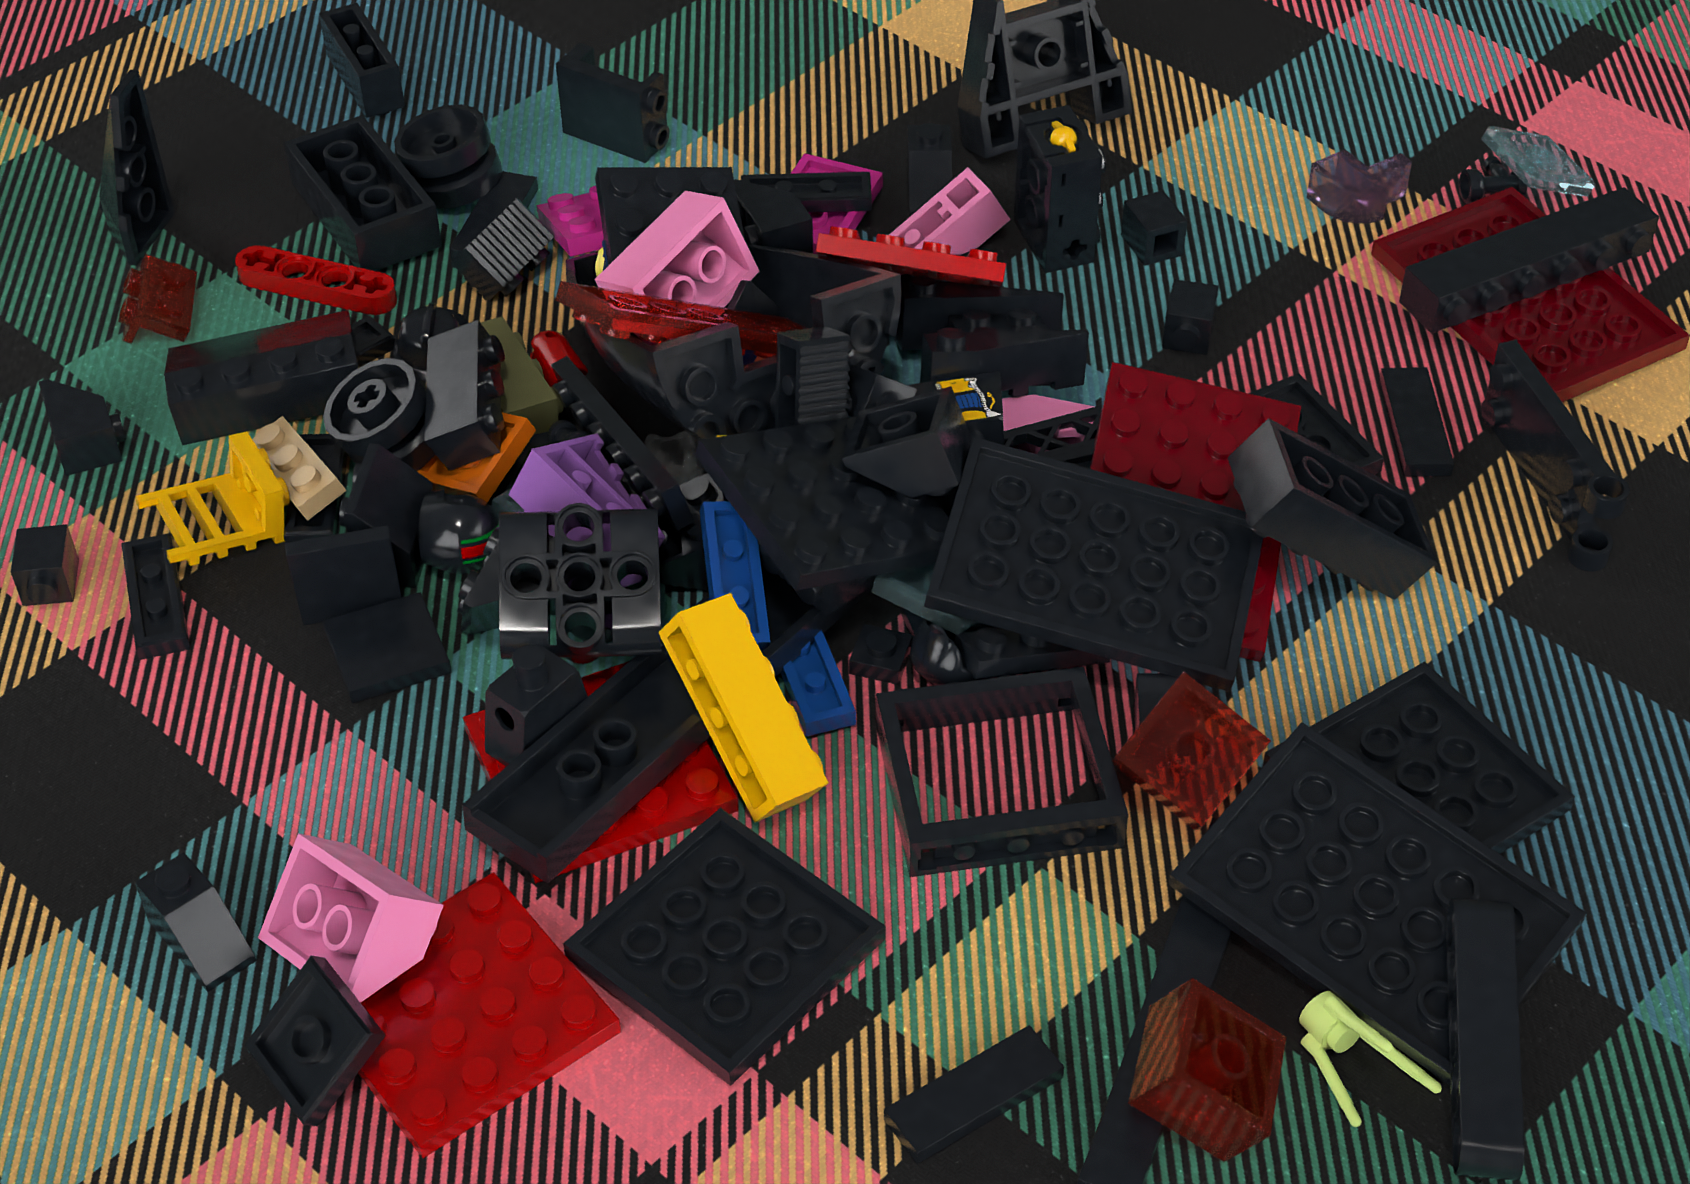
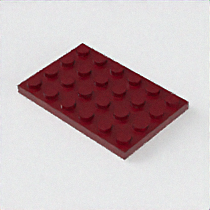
M1510 187L1374 240L1371 255L1403 283L1405 269L1409 265L1544 217L1546 214L1514 187ZM1609 267L1575 279L1568 284H1562L1538 293L1533 297L1506 305L1496 311L1469 319L1459 325L1451 326L1492 365H1494L1498 344L1517 340L1562 402L1683 351L1687 348L1690 335Z
M1112 362L1108 373L1090 469L1245 511L1241 496L1233 485L1234 476L1228 457L1268 418L1297 433L1301 406ZM1269 536L1263 538L1239 656L1258 662L1261 661L1266 649L1281 542Z

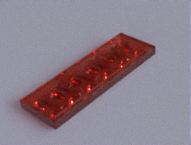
M560 281L556 301L573 309L572 317L591 324H601L600 332L619 339H629L632 332L639 333V337L646 341L658 344L668 341L670 338H678L730 322L739 326L742 356L745 355L746 350H752L754 355L763 359L777 355V333L779 331L786 332L787 330L794 331L795 329L803 330V328H806L785 317Z

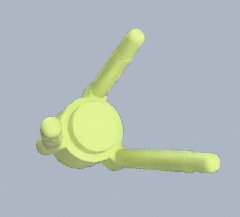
M1331 991L1320 993L1302 1010L1299 1023L1308 1033L1302 1038L1301 1044L1316 1060L1336 1100L1353 1127L1361 1125V1118L1325 1051L1326 1049H1333L1336 1053H1342L1353 1046L1360 1037L1431 1092H1441L1442 1086L1438 1081L1393 1047L1392 1043L1380 1035L1379 1032L1357 1017Z

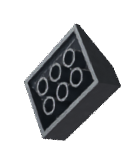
M349 310L168 348L164 372L167 400L182 445L260 429L274 423L281 416L288 422L324 415L326 403L337 385L351 372L360 368Z

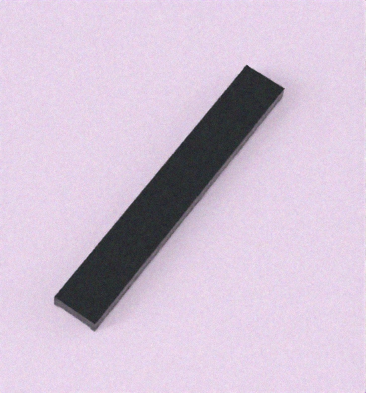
M761 563L770 634V644L761 652L771 662L775 677L783 671V667L790 660L793 662L801 654V649L809 641L810 645L813 644L814 637L821 630L824 634L878 585L888 573L873 576L870 588L829 615L823 616L821 609H816L814 604L809 605L803 602L792 585H788L785 579L780 578L779 574L769 573ZM709 594L706 595L696 605L710 601ZM662 639V655L635 656L464 802L462 807L465 830L548 884L710 737V734Z

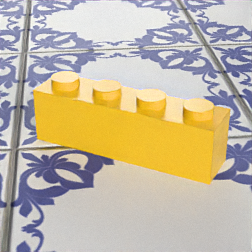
M729 593L678 612L658 633L754 823L808 800L829 784L824 775L821 759L807 742L799 726V719L795 709L786 701L775 679L771 662L762 654L751 633L748 617L739 609L732 594Z

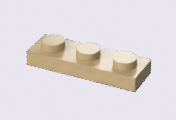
M283 416L274 423L262 427L252 439L258 449H265L270 460L271 470L276 478L282 477L289 491L290 501L307 521L347 491Z

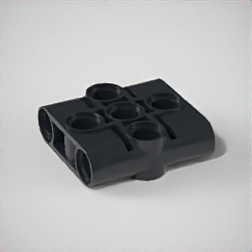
M574 503L567 505L561 511L499 513V636L502 660L512 659L513 653L524 645L545 647L558 657L566 658L578 664L591 663L599 657L662 655L661 637L658 633L661 630L658 508L596 510L588 504ZM603 524H610L611 551H604ZM549 525H555V553H549ZM576 527H585L593 532L584 541H573L566 536L570 530ZM636 574L645 578L647 582L639 589L630 590L621 586L620 581L627 575ZM576 576H587L594 581L593 585L584 591H574L567 586L568 582ZM526 577H532L541 582L539 587L533 592L523 593L514 588L517 581ZM612 613L613 643L606 644L605 614ZM550 615H556L557 645H550ZM580 625L589 626L595 631L592 638L583 642L573 641L567 634L571 629Z

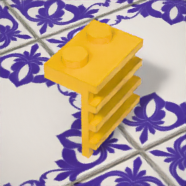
M247 431L229 435L230 473L136 496V504L139 509L156 505L179 547L166 550L167 559L170 564L187 560L190 566L200 564L199 556L214 552L219 559L228 556V549L244 545L247 551L257 549V541L272 538L275 544L285 542L283 536L284 506H288L290 503L287 485L282 477L276 478L271 470L267 452L264 448H257ZM213 493L236 533L228 535L222 533L200 494ZM184 498L207 540L195 543L171 501Z

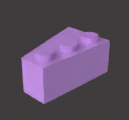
M598 433L533 448L509 493V496L524 509V512L561 511L567 505L574 503L588 504L596 510L647 509L638 495L631 494L629 496L620 481L624 473L619 465L616 463L609 465L600 451L604 442ZM603 524L604 551H611L610 524ZM549 525V535L555 537V525ZM576 527L570 530L566 536L573 541H584L593 532L585 527ZM658 527V541L660 547L663 540L665 539V536ZM636 574L627 575L620 581V584L623 587L641 582L643 577Z

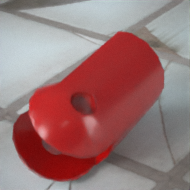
M545 330L532 338L531 346L534 351L530 354V358L539 361L544 379L550 387L558 382L551 364L566 356L570 358L584 376L588 373V369L563 334L557 331Z

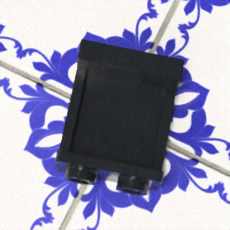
M578 43L555 64L563 133L646 163L654 154L665 147L670 131L667 126V94L664 88V75L662 73L654 71L645 81L639 82L595 66L593 47Z

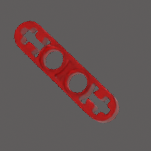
M259 245L242 249L235 258L240 282L251 288L368 315L385 314L391 311L397 304L394 280L390 275L382 272ZM306 273L298 278H287L291 274ZM334 282H345L344 285L338 287H326Z

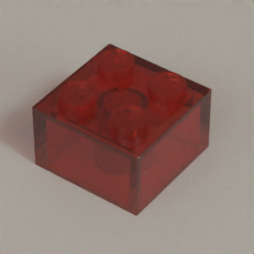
M1183 672L1116 754L1112 762L1115 767L1197 832L1271 740L1192 677Z
M1192 978L1149 1006L1128 1103L1225 1162L1271 1135L1287 1037Z

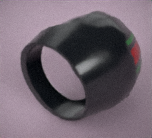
M444 489L427 492L422 502L419 519V550L422 562L448 573L468 574L472 570H480L486 558L483 551L494 529L499 527V517L495 509L485 500L473 495L446 494Z

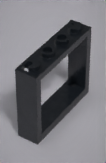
M1084 667L1053 669L1038 673L1014 676L1005 675L991 679L960 683L951 682L944 685L876 693V729L909 877L1125 847L1128 811ZM1073 710L1098 794V801L927 824L922 823L901 732ZM1107 825V828L1097 829V826ZM933 849L931 852L921 853V850Z

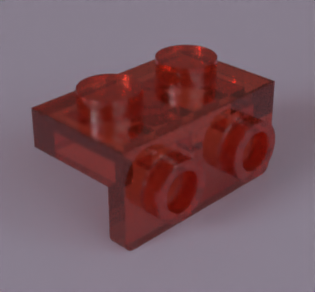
M145 254L138 270L130 268L124 282L122 293L129 295V297L125 298L118 317V322L125 324L122 341L132 344L141 327L184 342L191 327L197 272L180 264L171 263Z

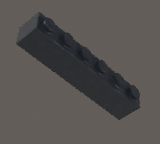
M1625 187L1407 266L1399 303L1431 334L1459 325L1469 319L1496 311L1506 305L1533 297L1538 293L1562 284H1568L1575 279L1605 270L1610 266L1649 252L1659 216Z

